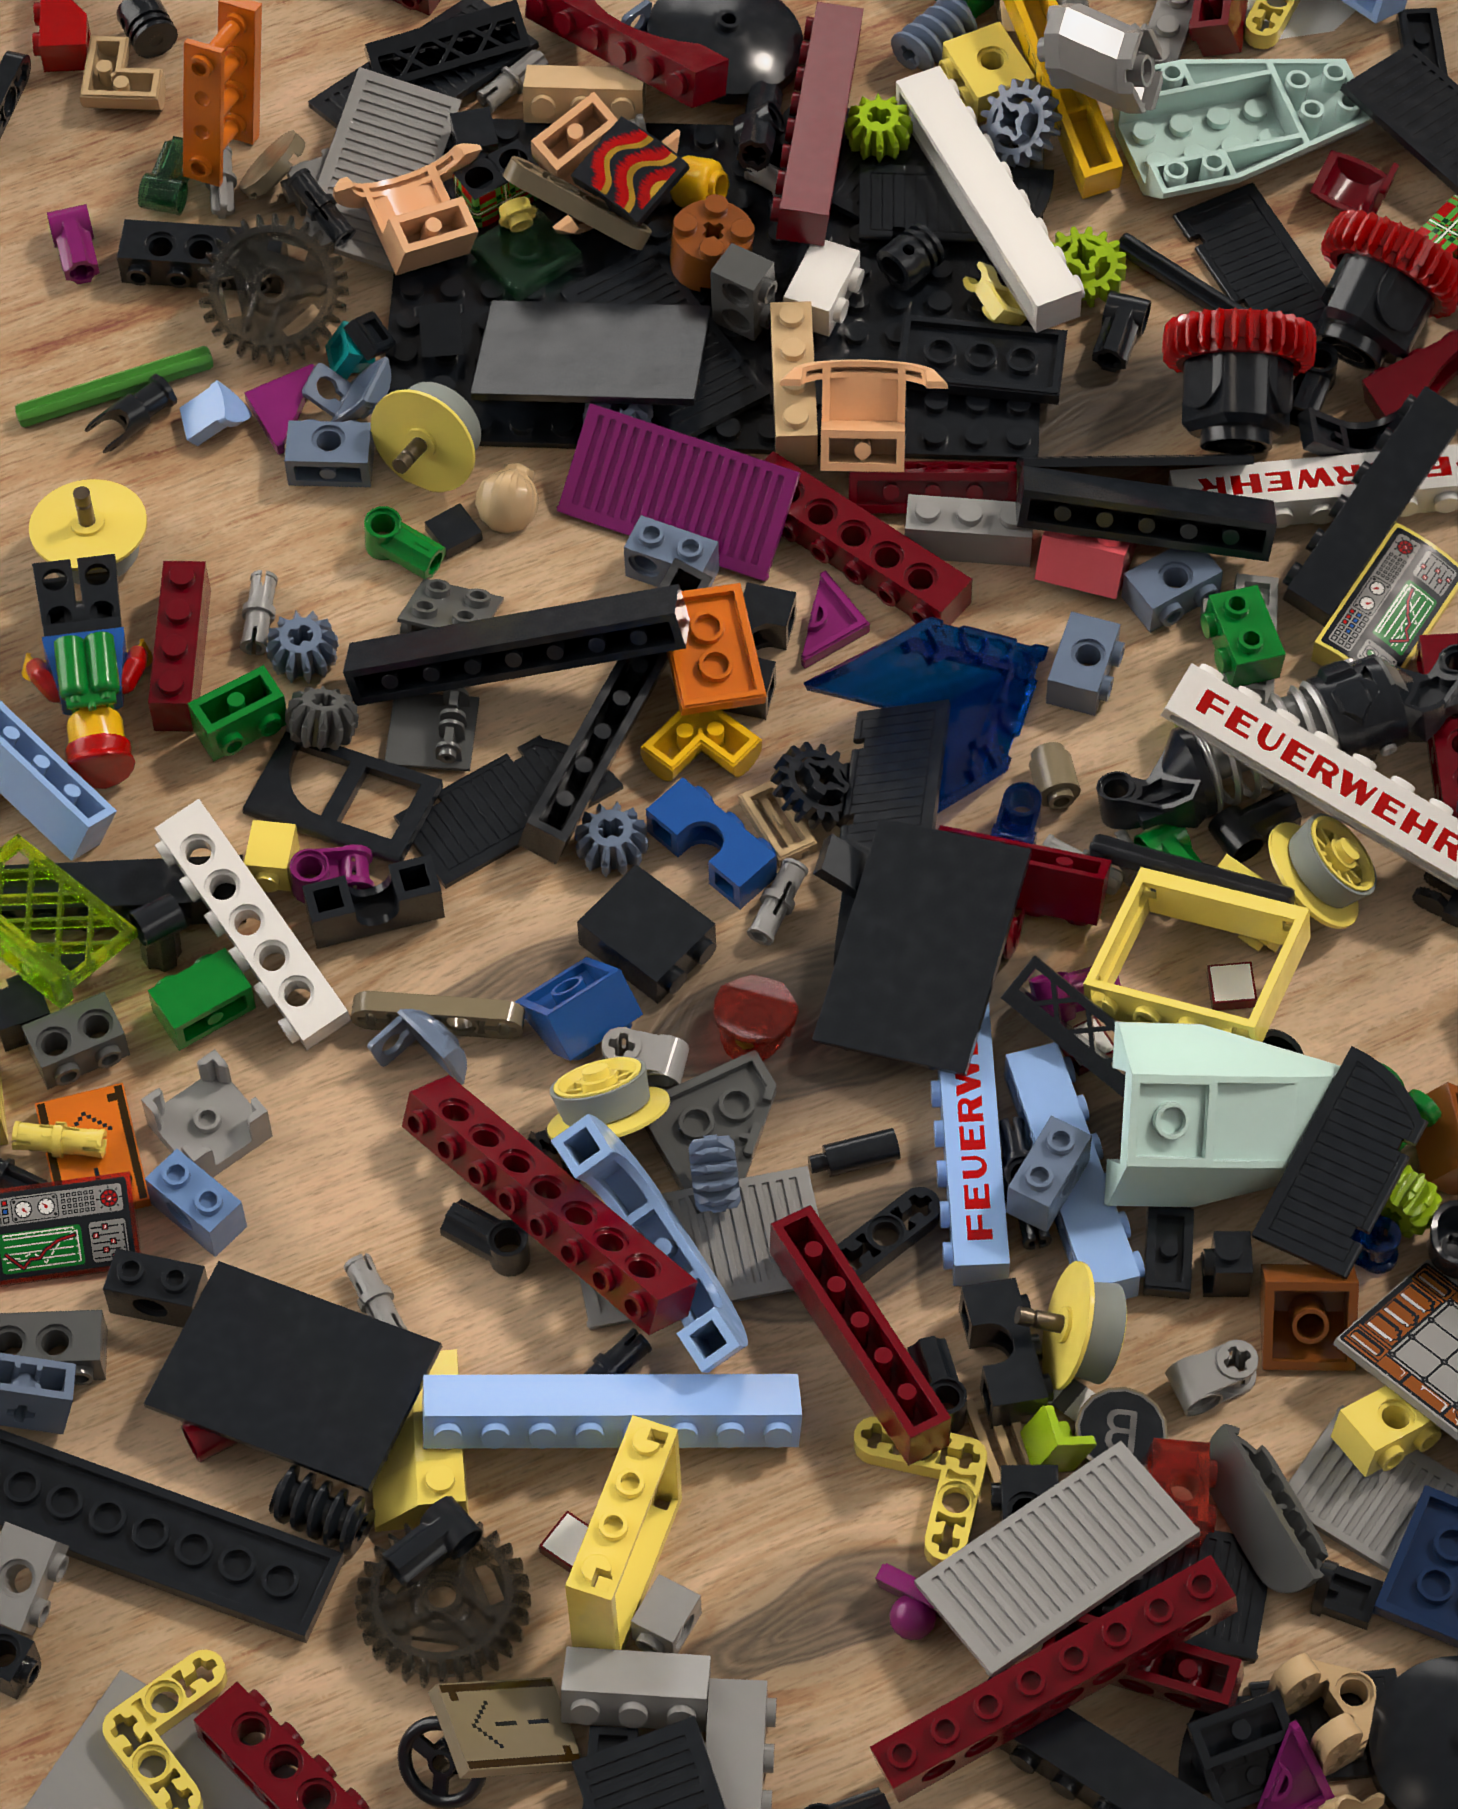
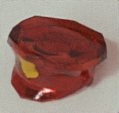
M754 974L722 985L713 1003V1015L720 1030L721 1043L726 1054L732 1059H736L754 1050L758 1052L762 1061L771 1057L780 1048L786 1037L791 1036L792 1028L796 1023L799 1013L796 1001L783 982Z

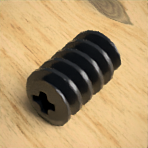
M293 1464L274 1490L269 1505L270 1514L274 1513V1518L279 1523L286 1524L290 1522L292 1529L302 1532L306 1530L308 1537L318 1540L323 1537L324 1544L330 1548H335L339 1545L340 1551L344 1555L351 1556L355 1554L372 1527L375 1510L372 1509L368 1513L363 1512L366 1498L363 1496H359L351 1506L348 1505L349 1490L346 1488H342L335 1497H332L333 1482L330 1480H326L319 1489H315L317 1475L313 1472H310L302 1482L299 1481L300 1466Z

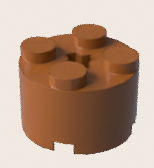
M718 194L709 195L705 200L697 201L684 207L673 220L670 265L676 279L691 290L700 292L701 287L711 288L710 271L731 243L752 252L755 227L749 216L739 207L728 203L724 196Z

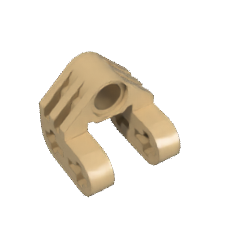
M1307 1653L1299 1654L1282 1664L1271 1676L1267 1693L1279 1689L1288 1715L1300 1710L1320 1697L1324 1699L1323 1708L1331 1720L1315 1732L1310 1744L1324 1776L1333 1774L1363 1756L1369 1739L1376 1700V1686L1373 1680L1367 1674L1358 1670L1312 1660ZM1345 1693L1356 1694L1362 1699L1363 1704L1350 1706L1342 1700L1340 1695Z

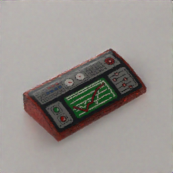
M130 1171L0 1189V1287L109 1272L116 1248L141 1253L134 1183Z

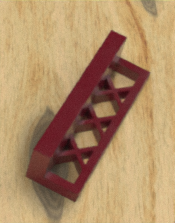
M904 461V472L849 471V500L869 513L907 514L908 494L1016 502V462Z

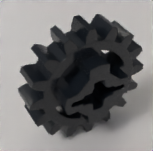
M804 742L800 748L795 745L791 746L774 765L773 768L776 771L771 776L770 781L778 785L773 792L774 797L784 798L786 801L781 809L783 811L792 809L796 813L794 816L796 823H799L804 818L808 820L811 830H815L821 823L825 831L830 832L835 825L841 828V826L846 825L849 821L843 819L842 816L845 795L850 785L847 782L850 763L842 764L839 761L840 752L838 751L832 755L827 754L824 744H820L816 750H813L809 742Z

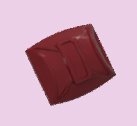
M1331 150L1309 193L1341 212L1352 209L1354 211L1363 210L1367 214L1374 212L1377 215L1394 181L1399 164L1394 162L1387 175L1360 159Z

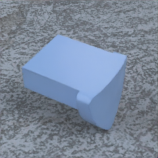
M218 380L179 408L186 439L196 446H199L224 428L236 427L252 416L251 411L244 402Z

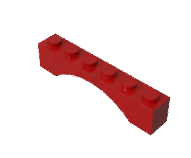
M40 0V2H34L35 26H39V32L32 34L34 56H41L44 72L84 70L91 36L87 13L73 0Z

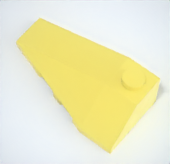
M457 1349L440 1351L429 1375H459ZM423 1387L388 1455V1460L384 1463L372 1487L375 1532L416 1528L420 1525V1520L428 1508L446 1496H452L469 1515L464 1449H423Z

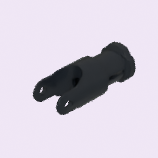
M154 374L149 378V384L134 395L128 393L89 422L85 432L92 430L106 420H115L120 423L125 432L105 447L103 453H108L150 423V418L164 407L171 408L177 404V397L169 383L163 377Z

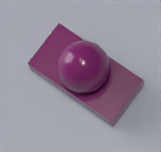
M888 1563L882 1564L875 1577L879 1588L899 1597L892 1605L889 1614L892 1629L901 1638L910 1641L926 1637L933 1630L937 1617L943 1618L915 1586L914 1580L917 1579L916 1577Z

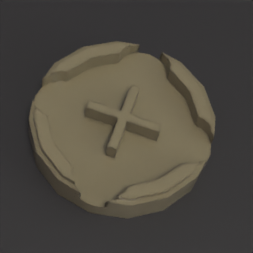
M294 130L280 136L247 170L239 185L240 190L250 199H255L257 195H264L270 191L291 170L290 167L293 164L288 160L292 155L295 154L297 157L302 155L305 141Z

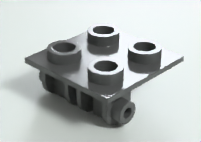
M423 579L397 618V622L401 623L400 634L492 618L504 601V597L490 594L484 589H467L450 585L447 581L441 579Z
M466 687L443 691V695L424 694L393 700L385 761L408 768L470 771L480 698L469 696L468 691L465 690Z

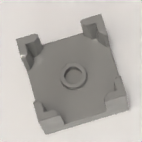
M215 1049L197 1062L200 1079L165 1103L163 1092L160 1088L155 1089L141 1099L148 1126L171 1153L176 1149L180 1150L212 1178L273 1137L268 1111L256 1097L251 1099L250 1104L231 1081L227 1063Z

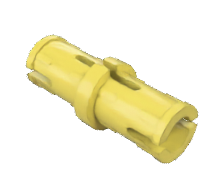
M16 1121L12 1131V1140L16 1142H12V1149L49 1152L52 1154V1157L63 1158L64 1154L104 1158L107 1139L103 1138H106L107 1131L106 1129L68 1127L66 1122L56 1121L55 1125Z

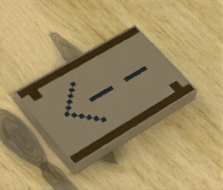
M552 1677L436 1684L428 1692L460 1779L574 1771L572 1761L582 1758L570 1724L561 1723V1701Z

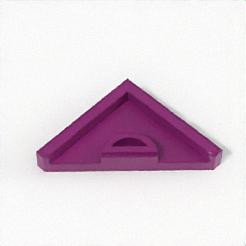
M313 363L244 392L248 406L278 455L283 454L285 451L284 446L287 441L289 420L298 421L306 403L302 389L314 368Z
M826 570L820 573L817 594L812 607L804 650L801 655V665L804 669L870 632L869 622Z
M1297 1720L1289 1723L1257 1809H1317L1326 1800L1335 1798Z

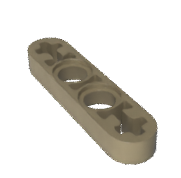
M512 156L503 173V177L516 187L630 248L643 250L652 233V230L644 223L640 227L609 211L604 201L523 158Z
M363 991L354 995L351 1021L355 1025L364 1029L383 1030L399 1016L397 1012L400 1009L421 1010L442 1022L455 1036L513 1039L522 1035L525 1019L524 1007L513 1001L381 991Z

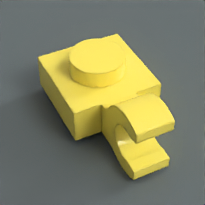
M979 261L977 267L981 271L980 281L978 282L974 278L965 276L963 278L965 288L970 292L976 293L983 304L982 311L990 321L998 324L1020 326L1027 318L1010 290L1000 283L997 272L992 265Z

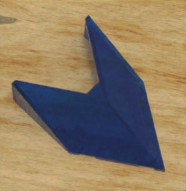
M929 617L804 682L807 691L879 708L949 699L951 709L938 814L1008 771L1012 759L1008 754L1013 739L1020 735L1038 682L1034 676L1039 662L1045 660L1049 647L1040 644L1029 646L1018 643L1016 638L965 625L958 628L943 624L942 619Z

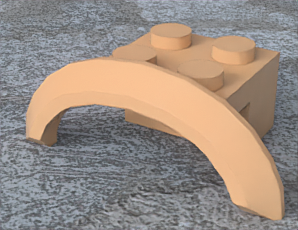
M593 92L531 140L532 157L542 169L600 199L577 186L571 174L618 119L596 93ZM676 129L662 140V143L676 154L680 131ZM567 215L556 223L553 229L557 234H581L593 229V227Z
M461 143L455 145L449 152L429 165L396 178L362 184L352 182L348 177H344L336 183L333 189V197L338 204L344 207L366 209L396 275L470 253L479 231L463 196L450 200L443 182L452 178L455 171L471 164L478 157L482 148L478 144Z
M886 360L811 362L796 366L780 381V386H802L806 382L822 379L820 471L904 472L906 381L922 384L930 389H948L947 382L932 368L914 363Z

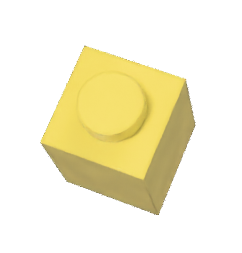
M252 821L244 864L264 892H275L277 890L291 891L290 861L294 854L299 852L300 848L296 824Z

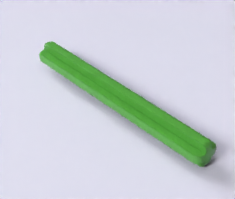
M207 346L194 348L19 403L15 406L16 416L21 427H28L123 397L128 393H136L149 384V378L154 374L163 377L167 382H171L209 370L213 367V358Z

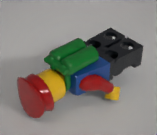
M115 554L77 558L81 601H76L70 559L33 563L32 567L44 632L42 642L45 660L32 658L31 653H26L21 672L22 677L31 681L49 702L59 703L63 714L71 715L67 722L69 743L65 748L67 764L93 789L110 788L127 779L135 767V759L131 754L132 746L130 740L124 734L123 719L115 709H120L124 706V695L134 691L145 668L153 662V654L144 638L139 640V645L133 646L129 650L126 647L124 627H122ZM93 568H103L107 570V572L87 574V572ZM51 573H60L65 576L44 579L47 575Z

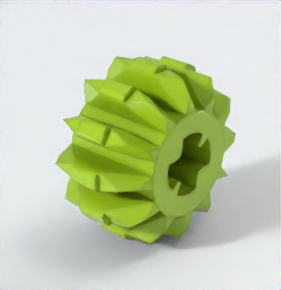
M879 93L872 101L862 96L859 106L854 105L850 107L847 122L845 123V135L849 139L851 151H860L863 160L871 155L876 156L879 163L885 155L896 160L899 150H907L911 134L913 133V121H911L907 105H897L895 96L888 100H882Z
M1407 1165L1377 1220L1378 1226L1389 1228L1392 1234L1400 1232L1407 1238H1411L1413 1235H1423L1425 1230L1430 1228L1431 1219L1443 1200L1436 1192L1437 1186L1425 1179V1173L1419 1174L1412 1169L1411 1165Z

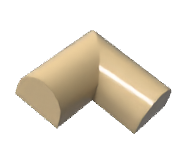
M90 36L79 97L80 102L85 108L163 110L166 93L164 71L157 68H127L131 46L129 37Z

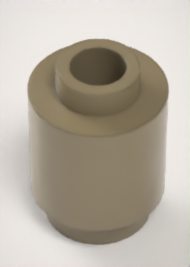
M1058 742L1044 743L1031 752L1029 768L1039 803L1052 809H1064L1070 806L1081 792L1071 754Z

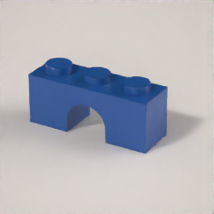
M682 777L646 809L647 832L675 856H681L687 849L698 844H708L719 850L708 861L709 884L740 910L775 879L777 875V855L772 845L764 838L759 837L757 839L748 832L742 821L734 813H725L719 808L704 788L700 786L694 787Z

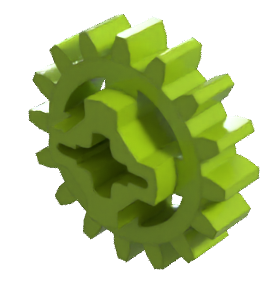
M1089 226L1084 234H1079L1076 227H1071L1069 236H1065L1058 231L1055 233V243L1052 242L1054 247L1059 246L1062 249L1069 271L1072 275L1076 274L1081 279L1085 291V297L1081 300H1086L1091 308L1094 307L1096 298L1099 297L1102 301L1106 302L1111 290L1121 291V281L1126 279L1127 266L1125 265L1126 253L1119 252L1120 242L1118 240L1108 243V233L1106 231L1095 236L1093 235L1092 227Z

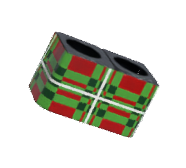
M519 140L453 173L455 198L463 196L477 228L486 227L499 220L501 216L498 209L508 200L517 197H527L530 203L539 199L510 182L507 183V180L503 177L511 157H519L518 150L520 158L540 167ZM493 180L492 183H491L488 187L483 188V189H475V188H477V187H479V186H481V185H483V184H485V183H487V182Z

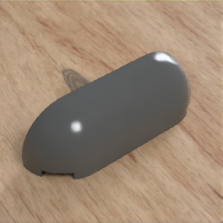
M1223 1424L1210 1439L1204 1457V1477L1210 1495L1254 1571L1267 1587L1280 1593H1295L1311 1587L1324 1576L1320 1571L1323 1561L1328 1557L1324 1542L1270 1452L1263 1445L1256 1450L1247 1441L1237 1436L1240 1428Z

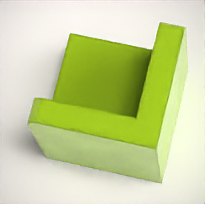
M1052 1405L1042 1406L1020 1431L1030 1465H1058V1472L1074 1471L1097 1445L1092 1435L1073 1436L1068 1421H1058Z

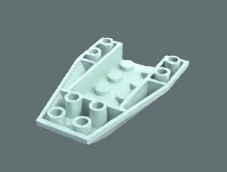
M1181 59L1156 64L1155 71H1162L1163 84L1155 109L1146 110L1142 114H1127L1112 107L1116 137L1142 194L1159 199L1240 183L1334 143L1373 123L1372 118L1340 91L1342 84L1354 78L1346 59Z
M1115 1022L1112 1067L1125 1071L1126 1074L1120 1159H1107L1104 1205L1195 1207L1276 1187L1333 1082L1340 1065L1203 1024Z

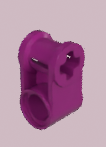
M352 844L335 848H307L300 850L294 854L290 861L293 896L305 904L302 886L344 875L348 886L351 888L354 885H357V889L374 887L375 884L370 879L369 865L373 860L371 849L363 845ZM309 874L317 875V877L311 879L304 878L305 875Z

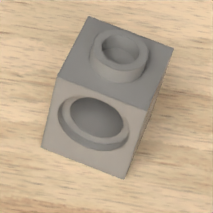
M659 1574L631 1620L632 1639L635 1640L637 1647L645 1652L678 1654L702 1614L701 1595Z

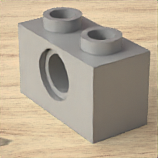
M4 1523L0 1533V1624L29 1635H34L36 1627L41 1628L50 1612L51 1602L48 1601V1597L54 1582L59 1583L62 1580L68 1567L69 1557L66 1556L69 1548L68 1545L11 1523ZM29 1568L32 1573L31 1585L26 1591L19 1593L15 1587V1578L22 1569Z

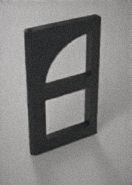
M286 731L243 807V814L263 821L296 824L297 832L340 847L352 844L363 845L371 849L373 858L393 864L404 861L443 788L442 779L339 746L338 750L322 748L321 751L313 746L304 748L302 742L292 741L290 733ZM298 751L348 767L321 816L302 805L293 792L291 772ZM368 774L418 790L392 839L341 823Z

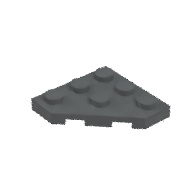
M756 1050L666 1090L670 1098L669 1108L660 1118L645 1127L680 1190L693 1188L689 1145L692 1140L704 1138L703 1136L717 1134V1136L729 1135L735 1145L739 1179L747 1177L776 1096L777 1087ZM688 1195L697 1214L701 1213L695 1206L694 1195Z

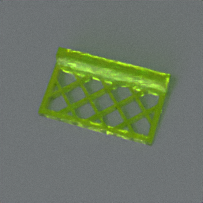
M17 834L0 847V960L58 1008L62 1009L74 999L73 988L138 937L137 928L22 836ZM18 852L29 859V868L5 869V862ZM54 879L59 883L58 892L34 893L35 880ZM28 880L27 893L3 894L4 881ZM84 903L88 906V916L64 917V904ZM57 904V917L32 918L33 905ZM26 905L25 918L6 919L1 915L2 906ZM94 927H114L120 932L111 940L93 941ZM87 928L86 941L62 942L63 929ZM56 929L55 942L35 943L31 939V930ZM86 953L85 961L72 971L61 964V954Z

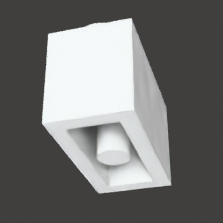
M825 240L824 246L813 244L809 246L783 297V302L811 301L813 332L829 337L836 322L842 323L849 307L848 299L852 292L857 293L864 279L865 271L860 268V251Z

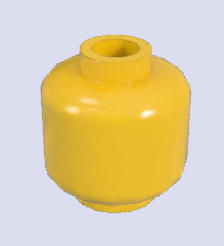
M690 155L682 157L688 163L690 169L670 191L671 198L676 205L684 208L691 203L705 200L707 196L713 194L722 195L726 198L729 189V178L718 161Z

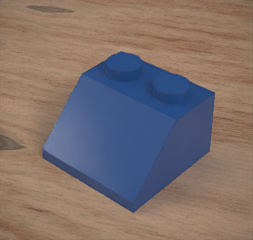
M585 957L515 1001V1003L524 1007L525 1019L552 1053L569 1061H576L589 1056L595 1051V1045L602 1041L608 1031L617 1027H627L630 1029L633 1025L632 1022L643 1015L622 971L589 957Z

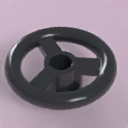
M429 1716L414 1722L403 1734L397 1753L399 1770L407 1787L423 1802L441 1809H455L472 1802L482 1791L487 1777L471 1778L470 1783L462 1791L448 1794L449 1779L458 1774L445 1737H441L433 1744L423 1735L429 1731H442L437 1716ZM413 1749L428 1761V1767L433 1773L432 1789L427 1787L415 1772L412 1762Z

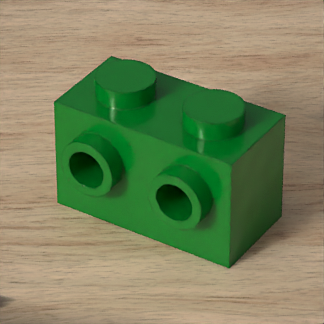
M1258 585L1209 595L1205 613L1201 614L1200 618L1201 628L1205 638H1211L1213 642L1217 669L1220 673H1225L1229 685L1236 688L1280 678L1286 653Z
M264 665L188 703L193 731L213 762L224 756L234 755L241 751L244 746L262 737L272 736L282 727L286 726L284 721L286 710L285 697Z
M226 948L214 954L203 955L191 967L176 975H168L162 978L153 988L148 990L153 1013L179 1051L256 1008L252 986Z

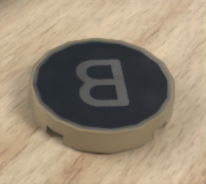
M1127 1387L1106 1388L1092 1395L1080 1408L1073 1430L1074 1436L1092 1435L1095 1438L1096 1447L1084 1459L1087 1463L1119 1441H1122L1147 1471L1161 1460L1168 1439L1166 1418L1158 1404L1143 1392Z

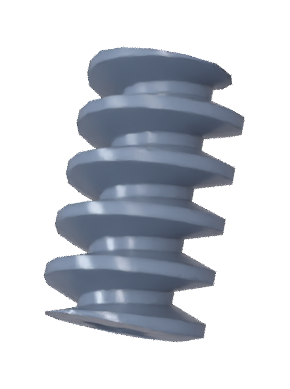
M937 0L923 14L918 15L912 23L907 24L901 32L894 34L891 38V47L897 60L904 67L911 70L918 67L925 71L933 68L934 62L939 63L942 60L943 42L977 30V23L964 0Z

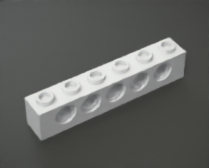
M197 799L155 827L160 842L154 845L169 867L175 863L179 866L185 875L179 880L182 887L193 902L199 898L202 899L209 909V912L203 915L217 937L225 933L234 947L228 950L229 954L243 973L248 969L253 972L259 981L253 986L254 990L267 1008L273 1004L276 1005L284 1017L278 1021V1024L292 1044L300 1040L306 1050H308L351 1021L343 1003L200 799ZM206 848L211 851L209 860L204 864L195 865L189 862V857L194 850ZM230 883L236 886L235 893L229 899L218 900L213 897L214 890L220 884ZM255 918L261 922L258 931L252 935H242L238 932L240 923L245 919ZM278 953L285 956V963L278 970L268 971L262 967L264 959L270 954ZM295 989H305L310 992L309 1000L302 1006L295 1007L289 1005L287 998Z

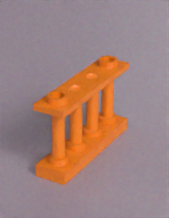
M218 0V33L209 44L189 38L184 41L183 177L220 187L223 183L224 149L232 139L253 145L259 138L262 3L253 0Z

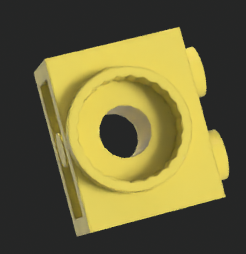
M1000 21L943 42L942 60L939 61V65L948 80L953 79L956 82L960 99L966 107L970 106L973 109L977 124L987 120V118L980 115L981 111H990L992 105L987 98L989 95L995 98L1000 96L999 85L1002 84L1011 88V81L1015 78L1023 82L1026 78L1035 81V75ZM1031 98L1022 99V101L1029 103L1033 101Z

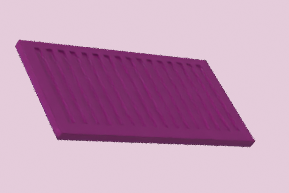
M590 403L562 495L556 508L558 512L629 536L641 515L718 541L719 566L767 581L801 473Z

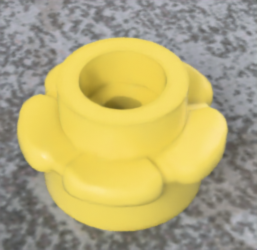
M517 197L508 200L498 209L501 216L499 224L510 229L511 232L524 231L533 225L537 208L530 204L527 197Z

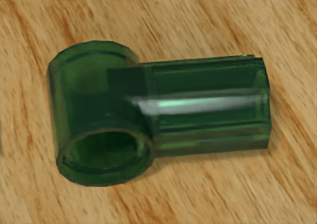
M173 136L171 140L164 142L152 173L146 172L141 179L138 191L139 207L179 216L182 214L187 201V183L189 181V178L183 177V138Z

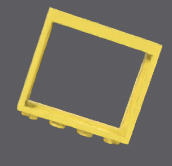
M1140 867L1083 983L1084 995L1117 1021L1203 1024L1263 1042L1311 938L1309 908ZM1149 912L1283 945L1249 1019L1114 984ZM1286 922L1293 923V925H1286Z
M632 1415L565 1584L572 1647L625 1649L632 1631L631 1620L644 1600L682 1501L678 1429ZM661 1499L670 1502L668 1509L664 1510L653 1506L655 1500Z

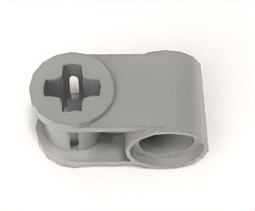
M617 1027L608 1031L602 1039L603 1056L601 1060L615 1057L638 1058L646 1064L648 1085L666 1091L681 1084L689 1053V1045L684 1040L672 1035H657L632 1030L627 1027ZM623 1038L626 1039V1045H622Z
M1236 1339L1203 1353L1185 1357L1172 1364L1165 1374L1186 1416H1196L1212 1409L1218 1404L1249 1392L1255 1385L1259 1358L1257 1351L1251 1344Z

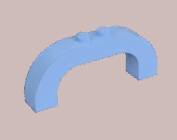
M587 1114L551 1140L552 1144L575 1179L586 1182L610 1209L698 1281L689 1314L681 1319L684 1328L676 1334L702 1373H709L748 1345L746 1331L722 1285L655 1183L616 1134L597 1117Z

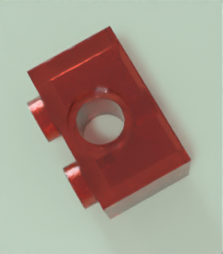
M1153 1438L1147 1452L1146 1470L1195 1526L1200 1529V1536L1184 1547L1201 1548L1207 1534L1214 1533L1216 1525V1505L1209 1504V1488H1215L1217 1460L1210 1459V1443ZM1176 1486L1184 1487L1191 1493L1193 1499L1180 1500L1173 1495L1171 1488Z

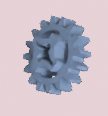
M1016 78L1012 79L1011 88L1002 84L999 85L1000 96L995 98L989 95L987 98L992 105L990 111H981L980 115L987 118V124L980 126L979 129L982 133H987L994 144L995 154L1001 162L1005 161L1008 166L1014 168L1016 165L1027 168L1030 165V159L1038 162L1043 160L1041 153L1043 148L1052 151L1054 147L1049 141L1051 136H1060V131L1054 128V122L1061 120L1062 115L1053 111L1059 104V100L1050 97L1052 91L1050 88L1027 78L1024 82ZM1031 98L1033 101L1029 103L1022 101V99ZM1012 143L1014 145H1019V147L1010 148L1008 145Z

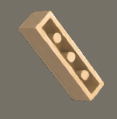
M811 301L770 302L775 452L794 465H818L815 381L806 382L802 386H780L782 378L793 368L814 362Z

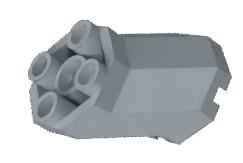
M1081 3L1049 6L1044 37H1041L1037 43V57L1040 62H1045V69L1049 75L1052 87H1055V89L1075 90L1127 114H1142L1146 110L1155 109L1163 84L1162 71H1155V60H1162V48L1152 28H1135Z

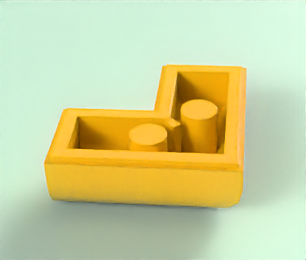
M678 710L640 747V753L644 763L651 772L668 782L672 781L701 752L735 777H740L749 771L758 759L762 750V739L722 710L681 716L680 710Z

